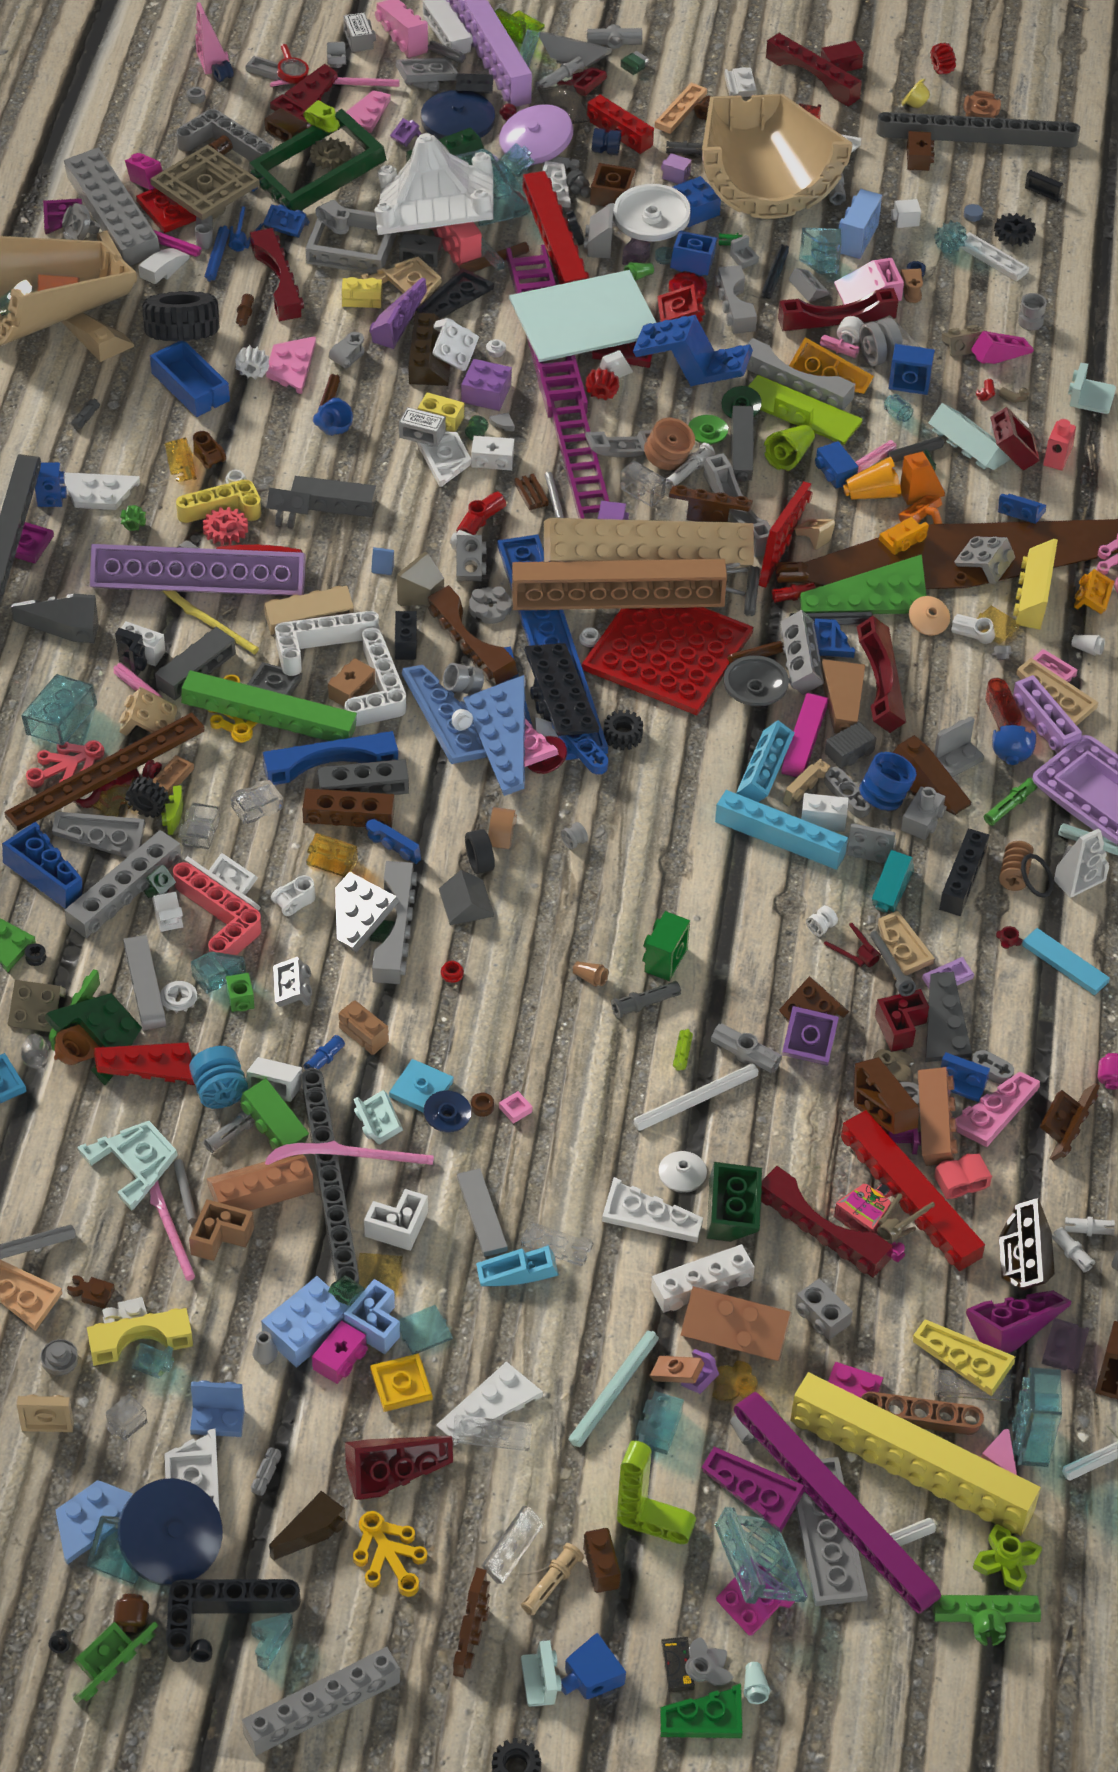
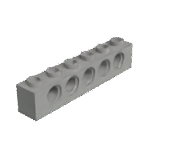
M159 830L65 909L66 924L85 938L97 932L101 925L108 919H112L121 908L130 904L134 897L150 885L146 879L149 874L160 865H165L169 869L172 865H176L181 859L180 843Z
M385 1647L242 1719L243 1735L254 1755L257 1756L399 1684L400 1668L388 1647Z

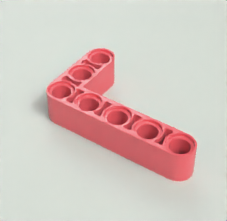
M182 862L174 866L173 877L176 881L174 886L177 891L227 924L210 939L208 944L210 962L216 966L226 965L261 934L260 912L191 864Z

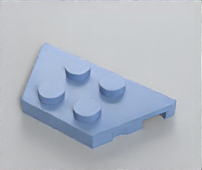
M97 1480L55 1510L64 1559L67 1565L118 1529L121 1511L133 1493Z

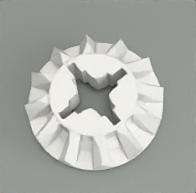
M185 981L171 982L163 987L160 992L162 1005L166 1007L167 1011L173 1010L176 1014L178 1011L184 1010L187 1012L188 1008H194V1004L197 1001L195 987ZM181 992L182 998L177 1002L175 998Z

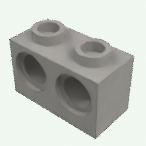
M457 535V581H482V575H486V562H482V554H486V542H482V535ZM468 544H474L477 549L474 552H469L465 547ZM473 564L477 567V570L475 572H468L465 568L467 565Z
M817 1279L797 1294L795 1308L802 1318H806L813 1325L815 1331L820 1335L823 1334L828 1340L851 1325L853 1311L820 1279Z

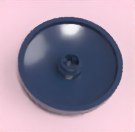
M456 90L445 91L432 96L424 103L421 109V123L425 131L437 139L470 127L482 138L492 130L495 124V110L490 101L477 93Z
M165 1478L143 1486L128 1499L119 1517L117 1534L121 1553L127 1564L137 1575L154 1584L171 1586L177 1580L196 1579L210 1568L220 1551L223 1528L215 1503L203 1489L186 1480Z

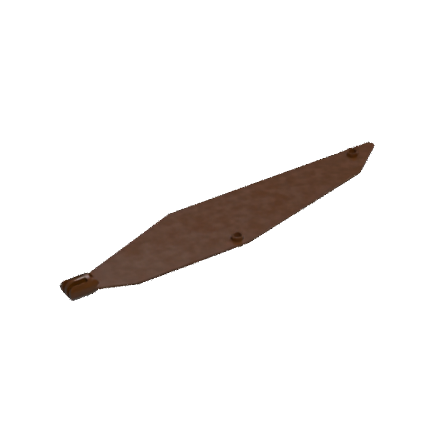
M1118 519L1038 521L1036 524L1031 522L929 524L927 537L922 542H917L906 551H901L896 555L878 537L806 562H778L775 564L778 583L813 582L814 584L824 586L922 554L926 589L971 588L989 583L982 567L956 566L955 564L956 558L973 537L1008 538L1015 559L998 580L1001 581L1020 576V573L1025 571V569H1021L1023 556H1028L1029 549L1052 539L1058 540L1053 568L1099 558L1098 551L1100 546L1107 545L1117 539ZM1117 548L1116 550L1112 551V552H1111V555H1112V554H1117V553H1118V548Z

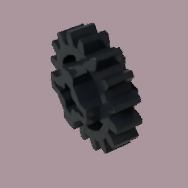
M1008 213L1007 217L1001 215V219L997 218L994 226L995 237H999L998 241L1004 240L1005 245L1010 243L1013 247L1015 244L1022 246V243L1028 245L1029 241H1033L1036 233L1035 223H1031V218L1026 219V215L1020 216L1018 213L1015 215Z

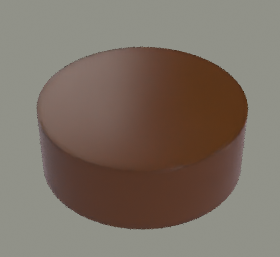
M488 1093L475 1094L471 1098V1111L473 1114L479 1117L490 1115L494 1111L493 1097Z

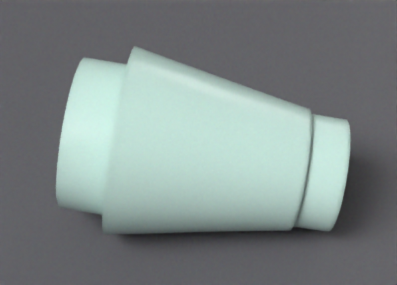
M750 1662L745 1666L744 1696L751 1704H762L768 1700L770 1688L761 1664L759 1662Z

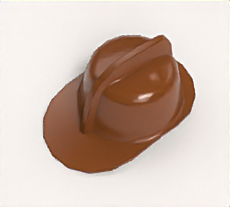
M76 1025L57 1033L54 1060H60L67 1065H76L93 1058L94 1050L99 1046L80 1025Z

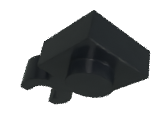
M574 210L566 213L571 226L569 231H572L573 239H576L580 246L584 244L585 238Z

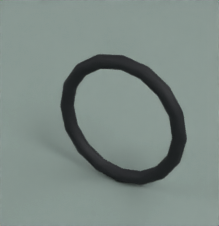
M1030 853L1024 856L1021 862V872L1026 886L1037 897L1045 898L1049 896L1054 884L1049 866L1036 854ZM1030 858L1039 861L1048 875L1049 888L1045 893L1038 892L1031 885L1027 877L1026 862Z

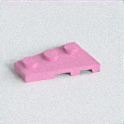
M373 90L346 112L367 132L372 133L391 101V94Z
M525 719L524 766L526 767L558 755L557 748L554 745H550L546 738L534 730L532 725Z

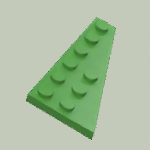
M922 554L802 592L800 594L801 610L805 613L872 612V614H909L912 603L916 599L926 596Z

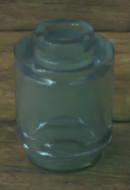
M898 394L889 395L884 401V409L898 421L906 422L912 417L914 410L911 404Z

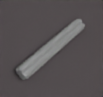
M66 1225L0 1244V1259L74 1239L75 1229L72 1225Z

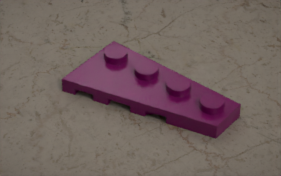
M715 1446L702 1466V1470L706 1475L780 1533L805 1492L804 1485Z

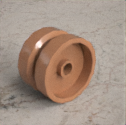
M671 417L662 418L656 422L644 444L645 455L654 466L662 470H677L685 463L695 445L694 433L686 423L679 419Z

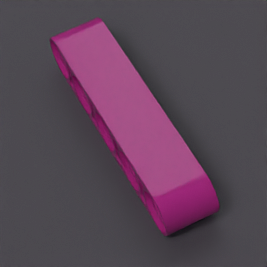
M810 693L806 694L794 729L795 734L784 758L781 774L797 778L807 769L827 709V697Z

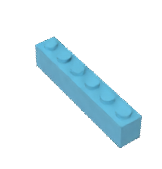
M725 790L716 805L715 822L835 870L838 869L846 855L848 837L734 792Z

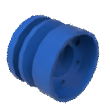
M880 752L874 756L868 772H866L860 784V794L865 801L878 809L886 811L897 810L901 807L907 792L916 778V770L904 757L896 753Z

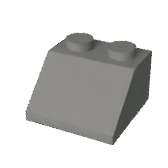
M614 203L608 204L590 217V225H586L585 236L587 237L584 240V249H588L587 257L611 258Z

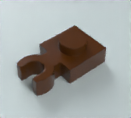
M73 1275L72 1280L74 1284L79 1286L67 1287V1292L70 1296L77 1297L82 1295L83 1303L103 1309L106 1308L115 1290L113 1283L93 1277L90 1278L89 1282H85L78 1275Z

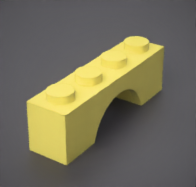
M175 1308L167 1312L149 1313L141 1317L123 1318L116 1322L97 1323L94 1326L87 1327L93 1366L119 1361L123 1349L131 1342L139 1339L156 1340L163 1344L168 1351L193 1346L187 1308Z

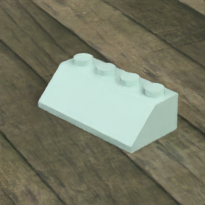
M941 403L928 422L934 427L933 432L941 437L945 435L948 438L947 442L955 448L957 446L961 447V453L970 459L973 456L977 459L975 463L983 469L988 467L995 470L1011 460L997 446L993 436L961 412L944 403Z

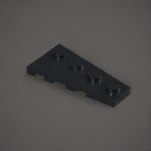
M462 268L416 309V313L436 314L439 318H443L492 291L494 283Z

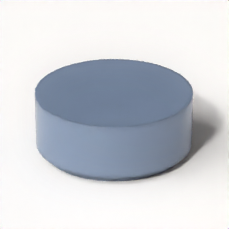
M976 204L967 205L964 208V218L972 222L979 221L983 215L982 207Z

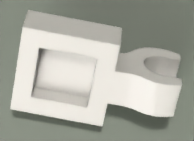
M142 1297L119 1302L118 1309L109 1307L102 1310L104 1323L116 1322L123 1318L141 1317L147 1314Z

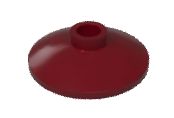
M546 736V741L550 745H554L559 754L527 767L532 772L538 774L550 773L559 768L567 756V747L563 740L555 736Z

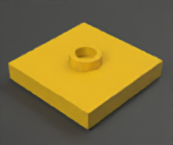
M419 1353L370 1365V1371L383 1412L433 1400Z

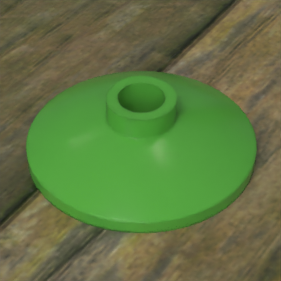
M714 415L697 416L688 424L694 433L695 441L702 444L719 443L728 434L726 422Z

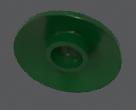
M737 386L729 389L721 401L722 410L730 419H732L733 406H753V417H755L762 405L759 393L747 386Z

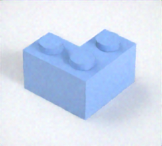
M374 1279L344 1313V1322L366 1335V1343L383 1354H386L400 1338V1321L389 1315L395 1308L394 1291Z

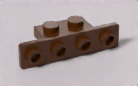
M683 485L672 486L669 492V498L689 501L686 520L695 522H728L730 509L750 512L753 500L744 496L733 497L722 492L710 493L705 489H688Z
M1097 1083L1085 1089L1078 1102L1063 1090L1056 1094L1039 1127L1057 1141L1049 1158L1053 1162L1060 1157L1065 1158L1071 1151V1142L1079 1135L1081 1131L1079 1127L1088 1117L1089 1107L1098 1098L1096 1093L1100 1085Z

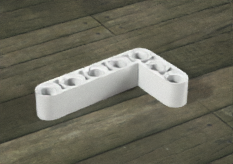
M364 611L279 623L275 627V635L283 673L288 676H295L301 673L300 649L363 641L362 634L365 629L377 628L380 630L378 613Z
M377 628L365 629L362 638L363 652L368 665L375 669V682L379 692L353 697L345 702V710L357 713L356 726L397 718L406 713V692L382 633Z

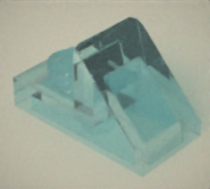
M289 1613L251 1624L252 1635L261 1640L255 1651L259 1668L266 1671L269 1669L293 1629V1618Z

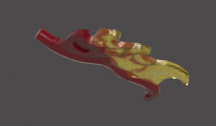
M135 768L94 790L88 798H79L74 803L82 808L92 807L103 812L105 816L118 817L120 806L128 803L125 800L126 792L133 781L140 777L138 769Z

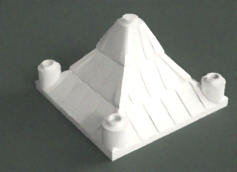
M429 133L421 134L416 139L411 159L400 170L398 175L396 168L391 165L382 166L378 171L381 188L380 201L374 209L378 235L493 219L494 171L490 155L485 152H478L472 158L473 165H469L468 162L450 154L435 136Z

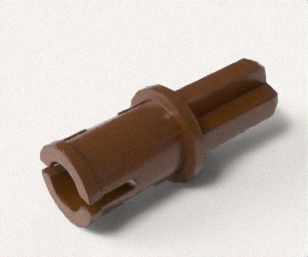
M244 294L240 305L237 307L236 324H239V327L246 326L249 316L252 314L254 297L251 294Z

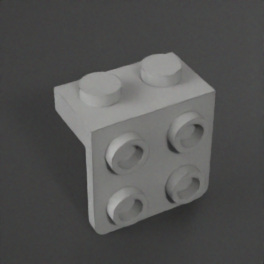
M976 536L970 539L956 558L955 564L956 566L982 567L988 582L997 583L1015 559V555L1007 537Z

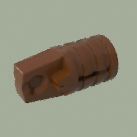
M225 135L209 144L210 147L222 155L227 154L233 149L232 142Z

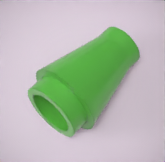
M630 262L624 267V271L630 270L634 280L637 281L654 273V266L652 263Z

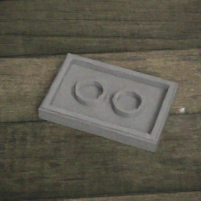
M449 58L396 60V68L405 82L456 80L458 74Z

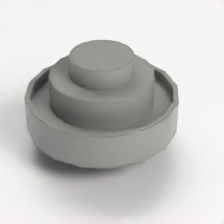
M64 1339L53 1340L46 1344L40 1356L42 1366L46 1372L58 1376L73 1371L79 1359L76 1346Z

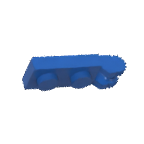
M375 819L367 821V835L374 843L381 842L388 850L396 851L404 860H410L415 864L421 860L419 844Z

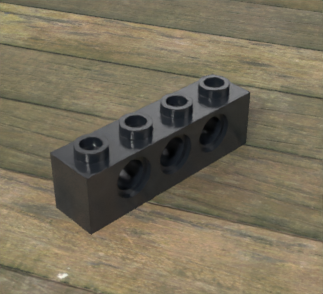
M968 828L943 889L939 910L958 916L962 915L985 857L989 834Z

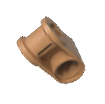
M901 269L900 276L904 282L903 293L905 300L910 303L921 301V288L923 286L921 269Z

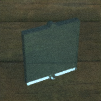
M436 1305L399 1319L402 1341L406 1342L412 1355L453 1339L446 1325V1319L442 1318Z

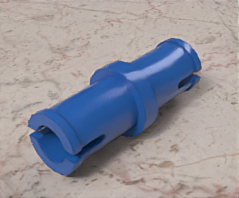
M334 1035L329 1042L316 1050V1054L304 1064V1069H321L325 1064H329L333 1060V1056L345 1046L344 1040L340 1036Z

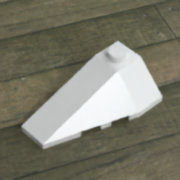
M1099 829L1081 836L1056 867L1054 881L1069 898L1106 881L1109 863L1105 859L1107 854L1103 850L1104 842Z

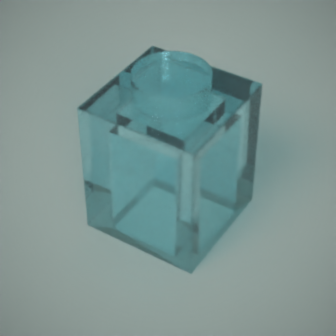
M517 143L500 158L508 169L518 177L535 162L530 156L532 152L525 145L521 147Z

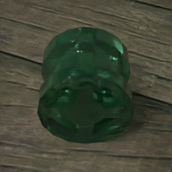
M472 416L469 420V425L465 429L466 436L472 441L474 436H485V432L489 427L488 421L482 416Z

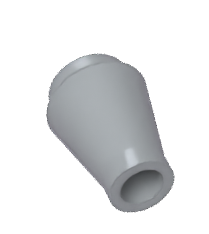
M261 1331L257 1334L252 1352L253 1358L262 1365L271 1364L278 1354L271 1334L267 1331Z

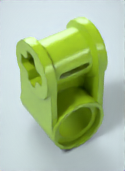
M319 100L303 113L309 124L315 125L326 132H334L340 126L339 121L335 117V109Z

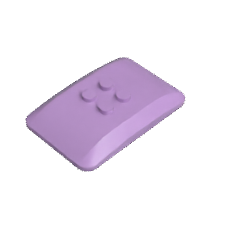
M1082 735L1080 739L1070 743L1033 773L1032 780L1038 788L1091 829H1099L1102 836L1118 845V754L1095 738Z

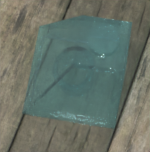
M101 1516L86 1566L135 1584L139 1575L125 1561L118 1543L119 1517Z

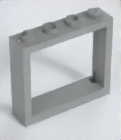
M344 208L350 213L347 221L349 226L377 230L374 212ZM317 219L305 248L306 264L375 274L378 269L385 267L397 232L384 235L377 255L319 246L318 242L325 224Z

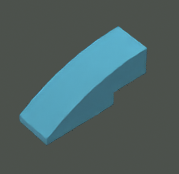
M549 1245L527 1253L521 1248L476 1263L481 1286L525 1284L559 1275L555 1255Z

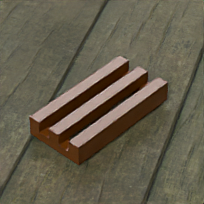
M534 473L530 474L529 478L526 475L522 476L521 480L514 478V484L529 511L548 506L549 500ZM523 485H525V486L527 487V489H528V491H529V494H530L531 498H533L535 504H533L532 501L530 500V498H529V496H528L526 490L524 489Z

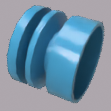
M227 1046L207 1048L199 1052L189 1064L190 1073L196 1085L199 1099L205 1107L211 1109L229 1107L239 1102L243 1092L248 1090L247 1080L244 1072L241 1070L238 1055L233 1048Z

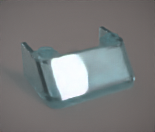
M480 149L455 155L468 162L469 165H473L472 158L478 152H485L491 157L494 183L496 184L494 188L493 219L478 221L479 226L529 214L530 207L522 188L510 168L486 149Z

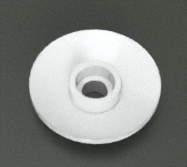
M673 1152L667 1155L659 1165L660 1180L667 1188L676 1192L694 1191L701 1187L706 1180L707 1168L704 1161L691 1152Z

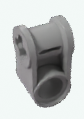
M331 200L316 208L318 220L328 226L334 233L346 234L349 231L347 221L350 213L339 205L337 201Z
M359 332L349 333L331 348L329 358L345 369L349 368L364 355L365 351L362 346L364 336Z

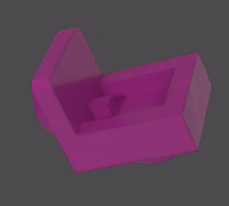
M918 1128L895 1135L887 1130V1134L895 1143H911L912 1154H917L918 1146H922L921 1132H918Z

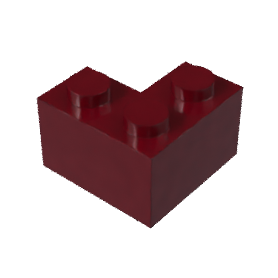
M921 989L915 990L910 996L897 994L877 999L875 1018L891 1052L913 1047L916 1033L915 1026L927 1024L929 1005Z

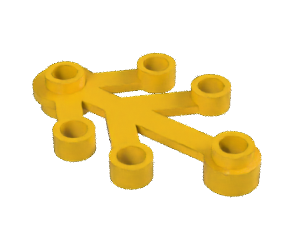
M227 675L223 678L240 683V679L236 675ZM223 714L235 721L234 725L224 720L221 715L211 716L210 725L213 729L223 728L231 732V737L234 741L241 743L247 742L252 738V729L257 724V722L249 720L245 723L241 718Z
M366 1512L359 1520V1529L363 1535L358 1549L353 1552L354 1564L362 1567L368 1563L369 1554L367 1551L374 1538L378 1547L370 1570L365 1573L366 1585L377 1587L380 1584V1571L386 1558L398 1579L400 1594L406 1597L414 1596L419 1590V1579L415 1574L406 1572L396 1554L410 1557L415 1564L421 1565L427 1561V1550L422 1546L413 1547L405 1545L415 1540V1530L413 1527L387 1523L378 1512ZM374 1523L376 1526L368 1527V1524ZM406 1532L412 1534L410 1537L403 1536V1534ZM384 1533L399 1536L400 1541L404 1544L387 1540ZM417 1553L424 1554V1556L421 1558H418L415 1555ZM358 1555L365 1556V1558L362 1560H359L356 1557ZM370 1576L377 1577V1579L374 1581H371L368 1578ZM406 1585L413 1587L412 1589H404Z

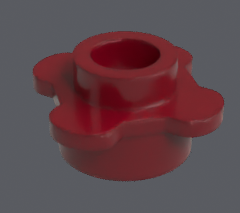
M1006 926L996 933V937L1000 939L1001 947L1004 949L1022 944V939L1019 938V931L1015 927Z

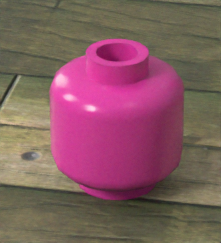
M1108 1053L1098 1063V1081L1104 1084L1105 1088L1111 1090L1118 1089V1053Z

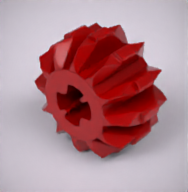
M939 43L932 46L930 59L936 73L942 75L954 71L956 68V58L950 44Z
M601 368L597 370L592 369L586 378V392L590 393L591 397H597L598 400L600 398H603L605 401L608 398L613 399L619 390V377L614 374V371L609 372L607 368L605 370Z

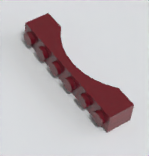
M777 33L767 40L766 59L778 66L795 65L808 70L826 86L835 100L847 107L860 99L862 81L781 33Z
M273 228L250 232L251 249L255 259L270 267L280 281L278 288L273 294L274 310L278 321L301 318V309H304L303 298L299 297L298 285H294L293 272H289V262L285 260L283 247L280 248L279 236L275 235Z
M894 288L874 290L857 301L839 306H817L806 303L799 298L780 300L778 321L782 331L840 325L842 320L848 316L857 317L862 322L878 321L886 318L896 319L898 298Z
M872 616L857 626L859 642L870 661L876 680V698L871 705L873 722L891 733L907 722L890 629Z
M776 1166L762 1180L761 1202L772 1207L783 1218L789 1219L798 1225L803 1232L811 1234L822 1245L828 1246L837 1252L839 1257L854 1264L862 1273H867L874 1278L891 1260L893 1245L874 1232L849 1230L821 1217L805 1201L798 1188L796 1178L780 1167Z

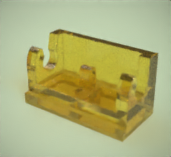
M184 437L165 443L171 475L184 474L176 477V481L196 480L193 455L187 438Z
M318 833L314 835V839L307 850V853L310 855L306 860V865L342 877H346L349 872H352L358 861L357 846Z

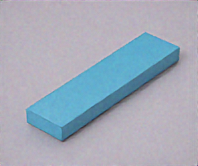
M1038 928L1030 933L1022 942L1023 947L1094 996L1109 983L1110 977Z

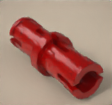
M811 582L803 585L791 584L790 587L772 589V598L774 603L785 600L797 601L802 592L815 589V586Z

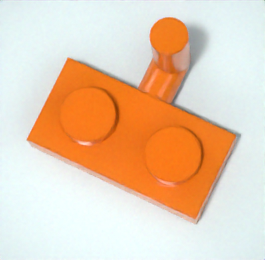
M924 496L898 514L900 522L912 516L920 523L921 519L931 515L934 524H942L940 513L937 509L943 505L941 497Z

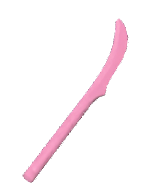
M338 77L334 84L399 87L400 80ZM280 79L272 82L270 87L292 83Z
M331 1141L327 1143H293L283 1145L268 1155L265 1164L269 1165L283 1158L300 1154H332L433 1165L434 1156L349 1147L338 1144L336 1141Z
M157 1180L150 1189V1204L155 1206L161 1217L185 1279L191 1281L195 1278V1274L165 1204Z

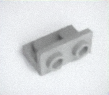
M299 957L274 965L275 1003L282 1007L301 1000L305 1006L311 1005L310 996L312 995V989L309 977H311L309 966L304 964Z

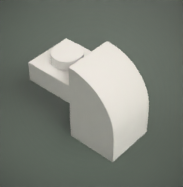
M176 892L153 896L152 900L160 932L183 928V913L181 907H179Z

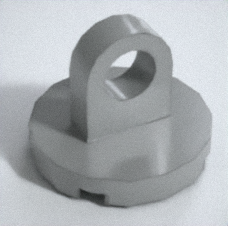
M75 203L64 214L62 227H65L63 235L66 240H83L87 233L97 234L100 229V225L97 222L90 220L89 210L82 204Z

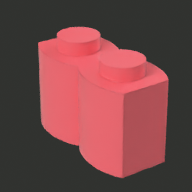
M965 1154L959 1160H945L939 1163L936 1167L934 1178L945 1198L954 1199L967 1193L986 1189L990 1186L992 1175L980 1154Z

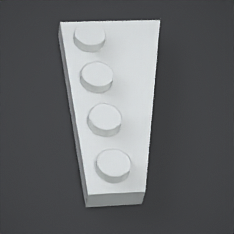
M505 1362L436 1425V1431L442 1436H452L453 1445L455 1446L482 1431V1428L492 1422L495 1424L502 1420L506 1414L514 1410L517 1412L524 1408L526 1403L542 1398L543 1391L508 1362Z

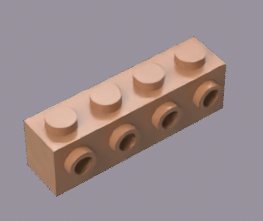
M946 1067L918 1070L922 1156L926 1166L939 1165L942 1161L954 1160V1154H958L957 1140L953 1139V1132H957L956 1119L952 1118V1111H956L955 1098L951 1097V1090L955 1088L953 1075L949 1076Z

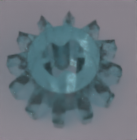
M950 220L947 225L943 222L942 228L937 227L938 233L934 234L937 247L942 252L948 251L952 254L953 250L959 252V247H965L964 241L968 240L966 229L958 221L954 223Z

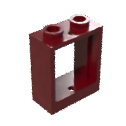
M1008 407L990 417L997 446L1023 471L1040 461L1033 432Z

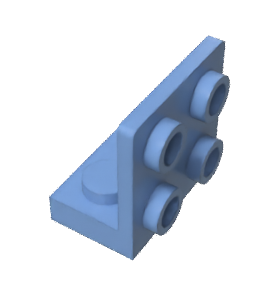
M206 1380L191 1382L193 1403L190 1426L191 1435H207L208 1430L216 1429V1436L242 1437L245 1414L243 1385L235 1382L212 1383Z

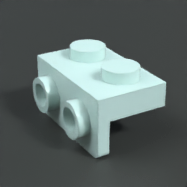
M384 1090L364 1102L358 1097L353 1099L356 1105L354 1111L359 1120L363 1121L364 1126L362 1130L369 1140L372 1138L380 1145L403 1131L389 1096Z
M550 1640L539 1641L537 1654L521 1656L526 1699L529 1707L554 1705L557 1692L561 1691L560 1675L555 1674L554 1668L557 1667L556 1650L551 1649Z

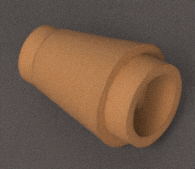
M577 961L573 966L574 975L595 987L598 985L603 986L608 979L609 971L602 964Z

